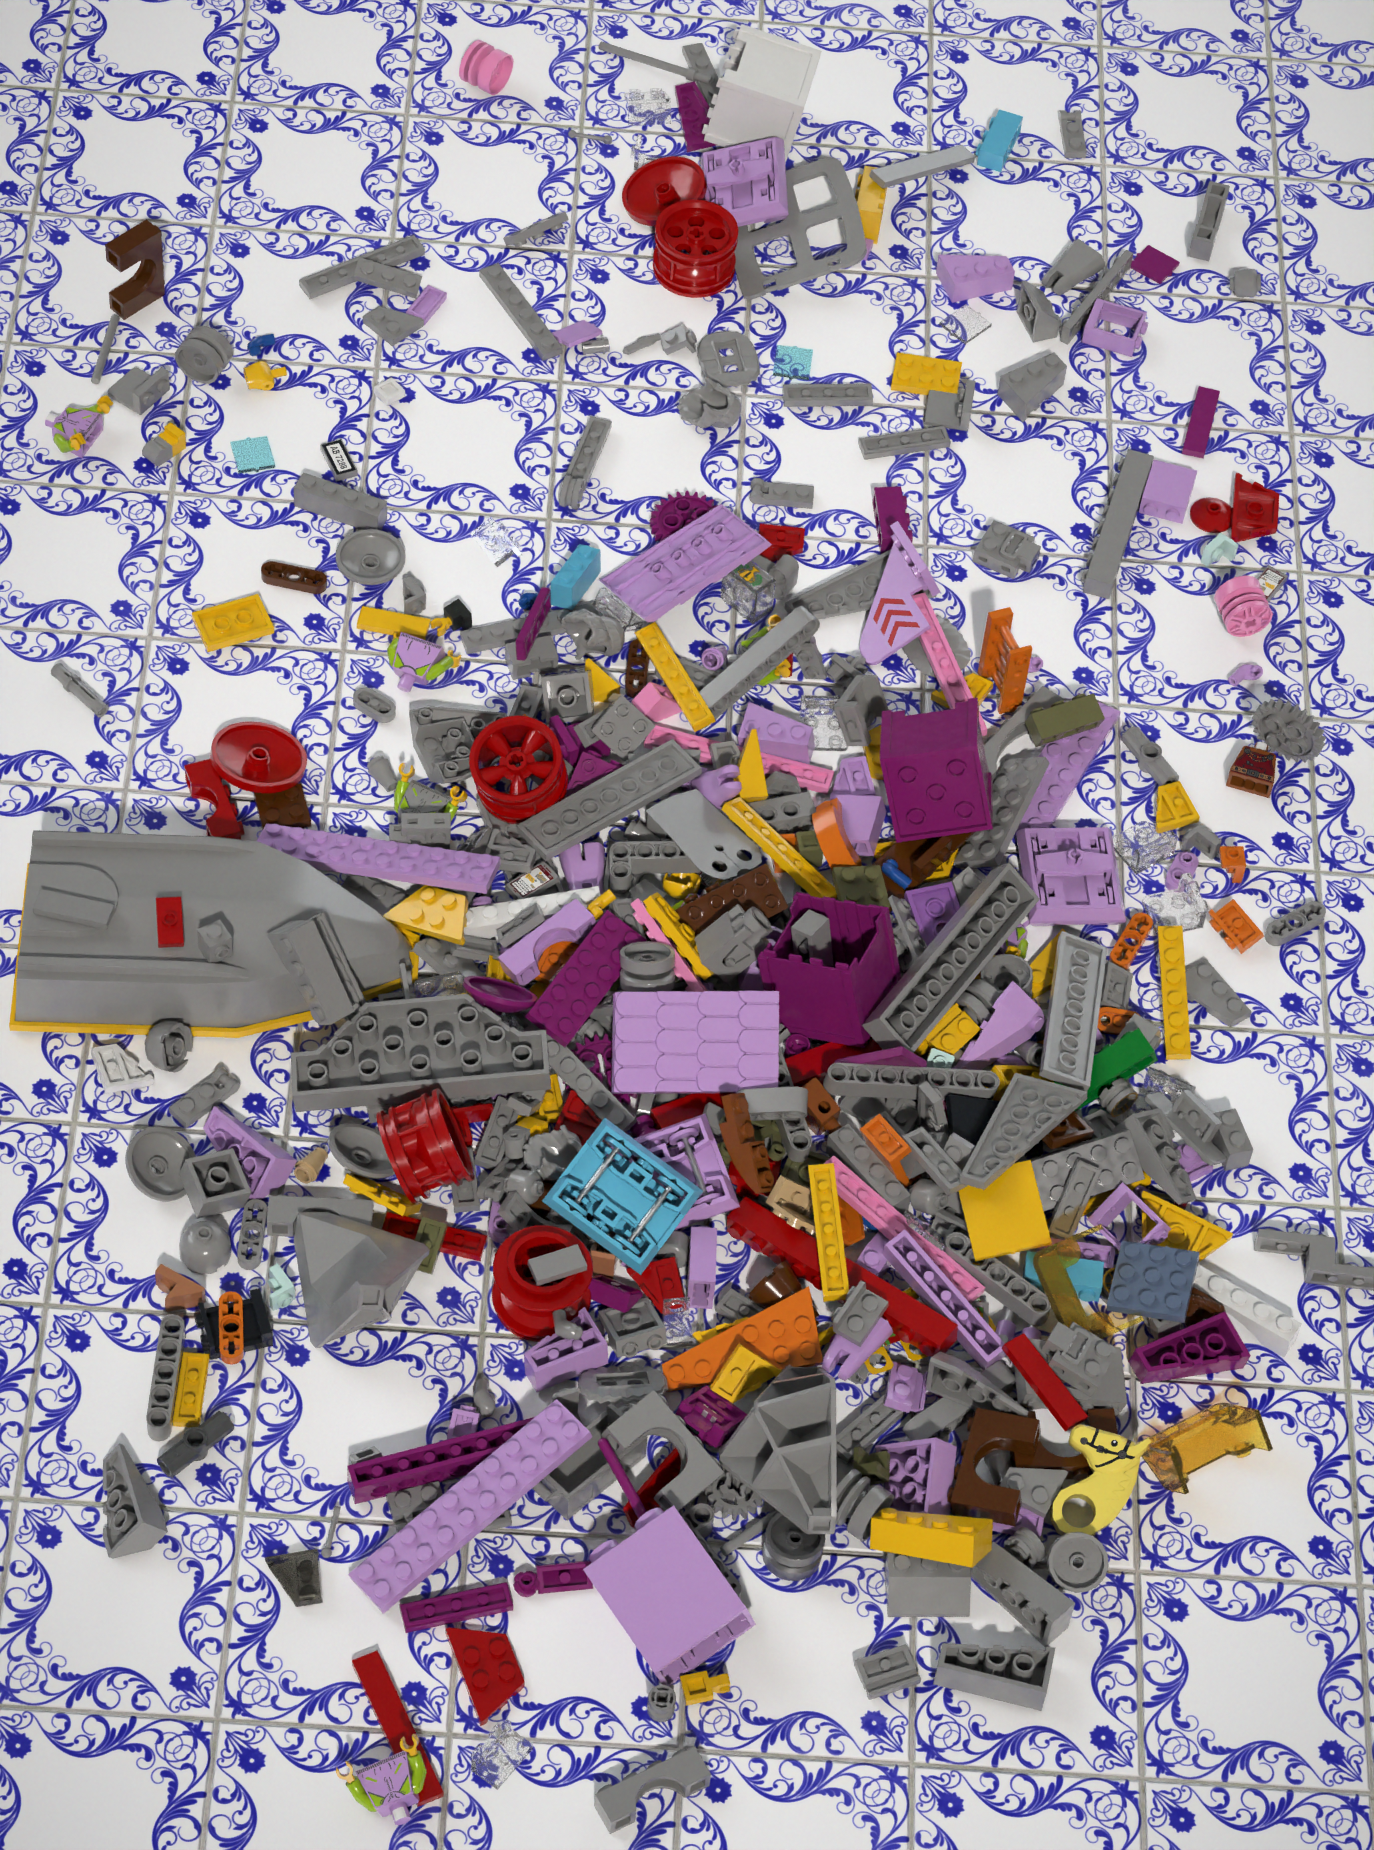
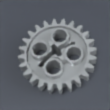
M1270 699L1269 702L1264 701L1262 705H1259L1252 716L1253 721L1251 725L1255 727L1253 732L1259 734L1257 739L1264 740V743L1271 747L1270 752L1277 751L1278 756L1285 755L1288 761L1291 757L1296 763L1300 759L1304 763L1308 759L1313 761L1325 746L1324 741L1326 737L1322 735L1324 730L1318 728L1320 722H1314L1315 716H1308L1306 714L1307 709L1299 710L1298 704L1293 707L1290 701L1284 704L1281 699H1278L1277 702Z

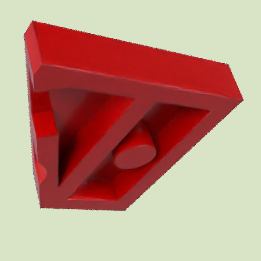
M760 523L759 534L772 544L760 553V556L773 562L779 560L784 554L793 556L803 553L805 528Z
M675 1256L650 1262L641 1275L632 1268L626 1269L627 1273L661 1314L688 1308Z

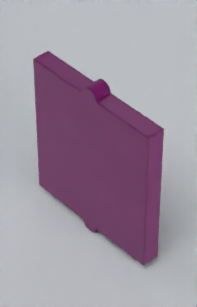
M1148 245L1141 253H1137L1136 258L1131 263V269L1161 284L1168 276H1172L1173 271L1179 266L1180 262Z

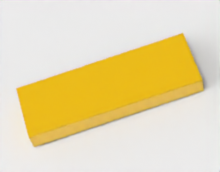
M362 606L357 621V629L393 635L394 632H397L398 637L403 632L426 640L431 625V619L365 606Z
M183 1352L173 1426L189 1428L200 1426L210 1354Z

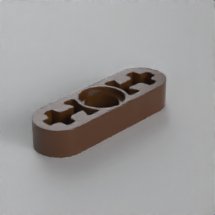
M273 561L266 562L261 567V579L266 584L312 594H321L327 589V577L321 571ZM298 575L300 579L292 581L288 577Z
M638 639L630 643L626 671L625 693L631 698H635L647 685L649 657ZM638 649H642L641 657H637ZM635 665L642 666L644 670L636 672L632 670V667ZM634 680H638V688H633Z

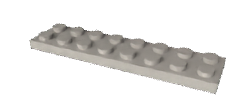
M671 739L518 824L517 832L545 861H548L701 775L702 768Z
M1062 931L1057 943L1039 1076L1087 1092L1091 1083L1107 947Z

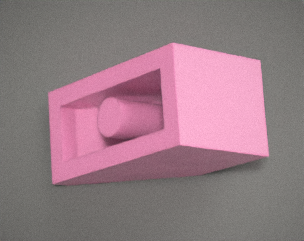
M649 682L631 701L640 712L654 722H659L682 712L668 688L653 682Z

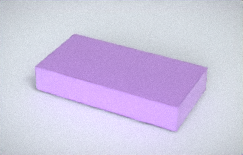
M427 285L408 308L406 314L422 318L424 325H426L447 299V293Z

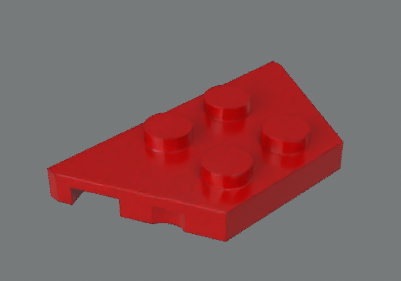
M1236 473L1234 478L1230 538L1234 542H1240L1275 534L1278 527L1280 494L1271 489L1264 488L1263 485L1257 482L1251 484L1242 479V474Z
M571 1090L553 1130L559 1131L561 1130L560 1126L565 1125L570 1132L575 1133L579 1137L583 1146L602 1120L598 1119L595 1112L581 1101L574 1090Z
M446 1628V1637L480 1726L485 1725L488 1722V1718L496 1710H501L508 1703L510 1697L515 1696L525 1687L524 1678L508 1637L502 1633Z

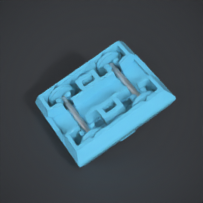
M604 1118L542 1202L641 1275L702 1194L703 1190L608 1119ZM604 1138L605 1141L613 1147V1149L606 1145L604 1142H602ZM620 1152L627 1158H630L632 1155H634L638 1158V1160L636 1161V1163L633 1161L632 1163H630L628 1160H626L618 1153ZM654 1171H656L658 1174H660L657 1179H658V1181H659L660 1183H662L666 1188H664L663 1186H661L659 1183H657L655 1180L652 1179V1177H653L652 1174H653ZM671 1191L680 1197H683L684 1194H686V1196L681 1201L679 1198L673 1195ZM588 1213L594 1217L591 1222L584 1218ZM611 1231L616 1233L613 1238L608 1235Z

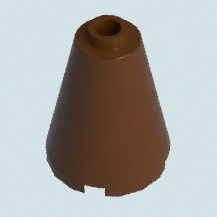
M786 1261L777 1265L773 1269L774 1272L768 1277L765 1276L749 1294L750 1296H748L752 1302L763 1309H767L803 1289ZM813 1305L814 1316H815V1321H816V1326H817V1325L819 1324V1322L817 1321V1318H818L820 1315H819V1313L817 1312L816 1308H815L814 1305Z

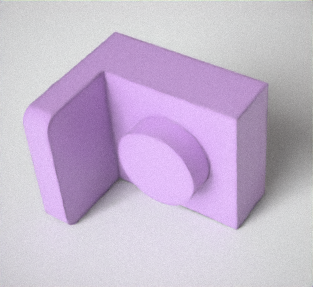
M461 1405L460 1409L453 1408L446 1440L477 1432L481 1415L476 1413L475 1407Z

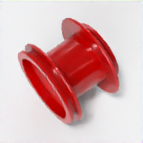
M535 1225L514 1232L499 1246L493 1261V1276L495 1280L492 1288V1303L499 1320L508 1331L525 1340L540 1342L547 1335L551 1337L555 1334L554 1311L564 1310L567 1321L579 1315L578 1311L584 1307L588 1312L591 1303V1292L588 1287L593 1276V1261L587 1247L577 1236L559 1227ZM578 1244L586 1261L587 1270L537 1286L529 1269L528 1260ZM530 1274L532 1277H525V1275Z

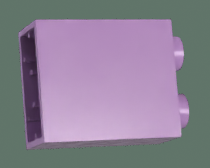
M674 1505L665 1512L661 1508H654L643 1514L634 1525L636 1529L634 1534L620 1544L613 1539L599 1545L589 1557L591 1564L583 1569L661 1684L671 1686L680 1679V1676L692 1671L756 1625L746 1606Z

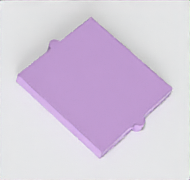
M581 320L552 332V334L559 343L571 348L602 335V330L597 328L595 324Z

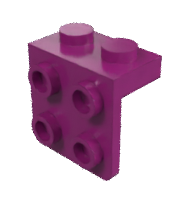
M558 715L550 717L549 728L559 741L563 758L572 767L576 768L583 751L586 753L589 750L602 755L601 758L610 755L611 749L601 740L586 748L583 746L573 728L581 722L565 727Z
M589 750L588 753L583 751L569 781L566 797L624 765L614 760H610V763L601 759L602 755Z

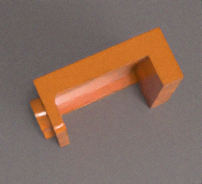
M880 1113L860 1128L866 1144L905 1188L922 1176L920 1174L911 1179L907 1177L900 1160L912 1152L911 1148Z

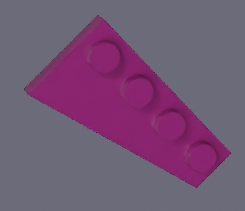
M695 81L675 86V96L687 152L716 146V144L704 141L705 134H702L704 124L709 125L711 118L707 117L710 107Z

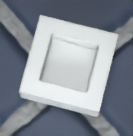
M392 377L374 386V394L386 406L405 397V390Z

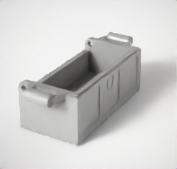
M633 1402L619 1408L610 1403L606 1407V1412L585 1426L590 1431L592 1438L532 1488L566 1520H569L617 1480L598 1446V1440L602 1438L600 1435L608 1426L635 1405ZM647 1436L640 1438L617 1456L625 1472L629 1471L646 1457Z

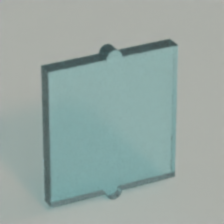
M777 345L773 376L787 377L790 380L793 378L809 380L813 349Z
M267 436L247 437L245 440L230 442L238 474L275 468Z

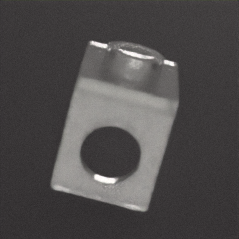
M639 134L637 135L636 146L632 145L631 148L634 170H638L645 165L644 162L646 160L653 161L662 158V156L641 153L642 135Z
M690 1297L663 1300L662 1319L666 1327L667 1346L693 1343L689 1319ZM675 1304L683 1305L681 1308L678 1309L669 1308L670 1306Z

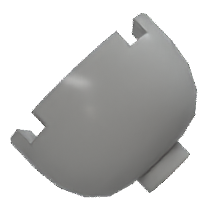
M164 1021L155 1025L150 1030L144 1044L147 1059L154 1067L173 1073L181 1071L185 1067L188 1060H184L187 1055V1051L192 1052L193 1036L188 1026H184V1023Z
M199 1221L190 1225L183 1232L179 1242L180 1260L187 1265L191 1272L201 1275L213 1274L223 1265L225 1267L231 1257V1241L226 1230L217 1223L210 1221Z

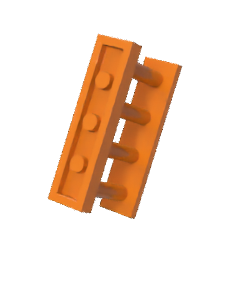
M1010 607L988 612L977 672L979 676L985 679L993 678L1000 691L999 714L1014 712L1018 706H1022L1033 649L1031 645L1021 648L1018 646L1011 633L1014 613Z

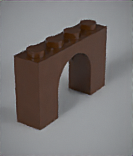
M147 219L105 244L106 261L119 272H123L141 261L138 270L128 281L109 292L110 309L123 320L165 295L162 232L158 226L153 225Z
M977 1408L975 1416L969 1418L967 1432L970 1434L968 1440H964L962 1443L961 1456H963L961 1464L957 1463L954 1473L956 1484L955 1487H950L948 1502L951 1503L952 1514L993 1519L995 1523L1016 1527L1022 1505L1021 1491L992 1485L983 1481L977 1475L976 1468L983 1457L996 1450H1007L1035 1456L1041 1435L1040 1420Z
M1114 1408L1087 1410L1088 1417L1084 1421L1085 1425L1118 1434ZM1028 1411V1418L1036 1419L1035 1411ZM1040 1439L1035 1456L1009 1451L1011 1465L1014 1468L1066 1470L1068 1475L1065 1480L1074 1479L1076 1481H1082L1093 1474L1082 1453L1073 1457L1057 1456L1049 1452L1042 1445Z

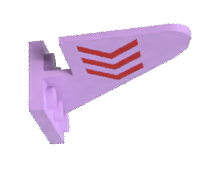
M898 521L890 525L894 533L891 535L894 543L861 635L859 649L861 655L866 659L865 663L868 665L881 663L929 630L931 626L915 603L912 595L922 589L923 591L929 590L932 597L940 593L928 567Z

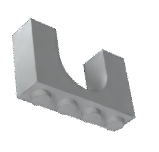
M1028 1338L1044 1360L1049 1363L1048 1355L1041 1351L1046 1340ZM1115 1347L1119 1350L1091 1397L1078 1389L1065 1386L1086 1414L1088 1409L1114 1408L1115 1416H1118L1126 1406L1127 1396L1121 1347ZM1014 1365L1018 1404L1032 1410L1048 1409Z
M653 1390L608 1426L600 1436L609 1441L617 1456L645 1436L656 1435L669 1440L679 1452L681 1459L680 1472L653 1499L664 1511L674 1505L677 1511L680 1512L716 1482L724 1471L721 1469L720 1462L715 1457L710 1456L704 1449L702 1441L697 1436H693L686 1428L684 1420L672 1412L668 1407L667 1400Z

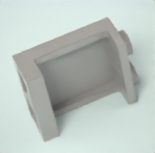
M856 675L834 706L846 745L868 746L872 741L868 727L876 717H882V711L889 710L877 675Z

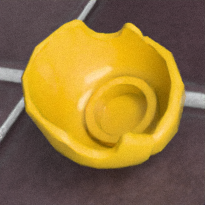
M666 873L662 881V887L672 898L684 900L688 894L698 893L701 877L695 873H672L668 877V873Z

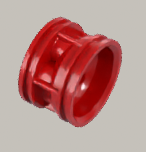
M684 200L665 208L658 216L655 225L656 247L653 254V273L657 281L668 291L690 298L708 297L723 291L731 283L735 274L736 257L734 252L738 242V225L733 215L722 206L705 200ZM686 249L687 253L689 254H685L680 251ZM705 250H708L712 253L708 255H703Z
M440 1089L432 1090V1096L430 1097L427 1093H424L417 1099L397 1107L392 1106L388 1109V1114L383 1110L377 1112V1124L387 1156L405 1195L412 1204L418 1203L420 1196L424 1199L430 1198V1190L441 1185L455 1183L457 1186L463 1184L464 1178L468 1182L475 1179L472 1161L463 1135Z

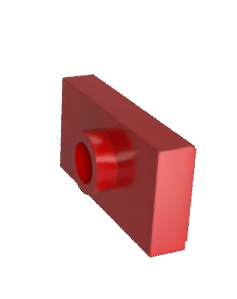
M181 897L156 898L158 948L184 947Z

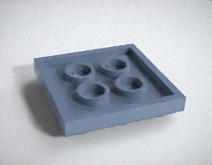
M1122 1240L1106 1305L1107 1311L1185 1323L1199 1262V1252Z

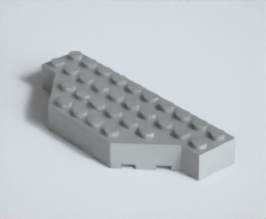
M468 994L365 1003L358 1009L359 1013L350 1021L347 1020L334 1033V1037L326 1045L322 1044L315 1051L291 1053L292 1097L296 1112L404 1103L417 1099L424 1093H427L430 1097L432 1096V1090L437 1088L440 1089L446 1099L551 1089L546 1030L520 1032L514 1027L511 1028L502 1022L501 1018L495 1013L478 1005Z

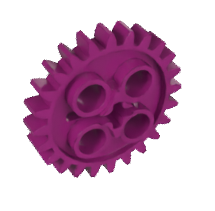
M678 491L675 498L668 494V501L660 499V505L655 504V511L651 512V534L655 535V541L661 542L718 505L714 506L713 499L706 501V495L699 498L698 492L690 496L689 491H686L685 496H682Z
M595 1034L594 1041L592 1042L585 1037V1045L583 1046L577 1042V1051H571L582 1063L591 1061L595 1064L588 1069L603 1084L602 1074L599 1073L600 1063L597 1057L598 1054L602 1055L604 1074L607 1075L606 1084L611 1092L612 1063L608 1062L607 1059L612 1057V1041L608 1040L607 1034L604 1035L603 1040H599L598 1035ZM567 1085L566 1093H570L572 1089ZM613 1094L621 1104L624 1102L628 1106L631 1104L630 1097L637 1098L638 1095Z

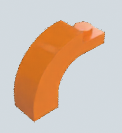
M838 798L824 801L816 807V812L812 814V821L819 845L831 870H833V867L862 866L861 859L851 845L843 825L842 804Z

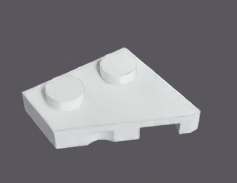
M117 1044L92 1048L91 1056L105 1094L153 1085V1076L151 1074H144L138 1068V1063L132 1057L127 1056L125 1051Z

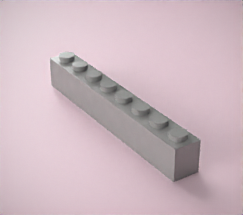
M1128 449L1125 458H1120L1118 470L1121 472L1115 474L1112 486L1116 487L1115 489H1110L1107 500L1110 502V505L1105 504L1102 514L1105 520H1100L1097 534H1100V536L1094 537L1091 550L1095 551L1094 554L1089 553L1086 563L1089 569H1084L1081 582L1085 583L1083 593L1110 599L1152 467L1153 455Z

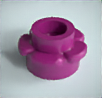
M532 1571L519 1572L514 1577V1590L522 1597H531L540 1588L537 1575Z

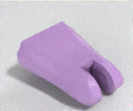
M729 764L716 770L704 772L691 780L692 790L697 789L711 804L720 809L725 802L730 801L742 789L741 782L733 780L740 775L739 767Z
M600 842L584 844L583 856H581L580 844H576L558 854L569 891L599 886L600 895L603 894L605 848Z
M880 1318L861 1347L836 1333L824 1355L822 1368L830 1373L839 1362L843 1365L838 1373V1378L843 1381L849 1379L893 1334V1329L889 1322Z

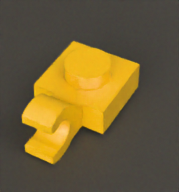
M706 1670L680 1676V1684L686 1706L713 1700V1692L721 1694L730 1691L728 1673L709 1678Z

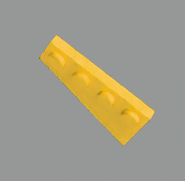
M658 892L645 899L643 902L646 905V911L662 925V932L676 943L679 954L690 961L694 973L698 977H702L704 981L715 975V973L701 964L694 939L695 932L689 925L679 923L680 916Z

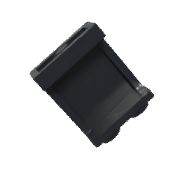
M260 1288L249 1290L250 1299L243 1300L244 1352L273 1346L272 1330ZM200 1302L198 1303V1313H194L197 1329L202 1328L204 1335H200L203 1351L208 1350L210 1360L220 1358L219 1306L205 1309L204 1303ZM234 1302L228 1303V1314H234ZM229 1323L225 1325L224 1330L233 1333L239 1327L235 1323ZM229 1341V1354H234V1341Z

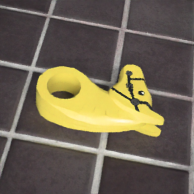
M1079 1424L1071 1430L1068 1442L1073 1449L1084 1455L1093 1474L1061 1490L1052 1503L1050 1521L1056 1532L1061 1536L1069 1532H1083L1094 1536L1115 1520L1127 1503L1136 1483L1140 1457L1152 1442L1147 1437L1138 1443H1134L1121 1435ZM1072 1498L1085 1500L1093 1510L1092 1522L1083 1528L1069 1525L1062 1515L1063 1504Z

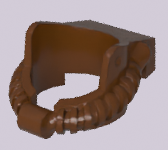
M1193 1287L1185 1324L1189 1327L1204 1319L1226 1312L1225 1307Z

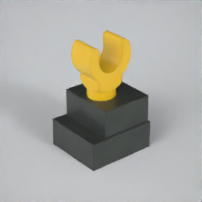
M457 599L443 608V618H435L431 621V629L440 627L437 629V636L440 637L450 627L453 631L461 627L463 630L471 628L472 614L460 599Z

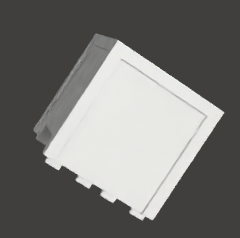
M741 24L740 29L735 28L732 37L736 39L734 46L730 45L727 55L731 56L730 60H725L723 69H726L725 74L719 77L716 85L720 90L718 95H713L711 104L715 106L714 108L710 107L707 117L711 119L709 125L704 124L702 134H705L704 141L727 148L778 137L784 140L786 164L822 50Z

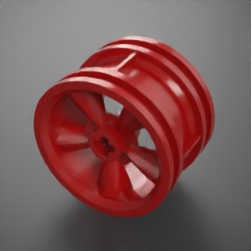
M527 716L504 717L486 726L472 744L469 755L470 771L480 801L485 809L495 818L506 823L518 825L564 799L568 788V773L561 747L553 731L541 721ZM539 749L549 755L553 761L535 762L532 754ZM497 756L501 757L499 765L490 766ZM533 774L544 780L537 788L528 791L524 779ZM503 777L512 780L509 794L499 792L493 789L492 786Z

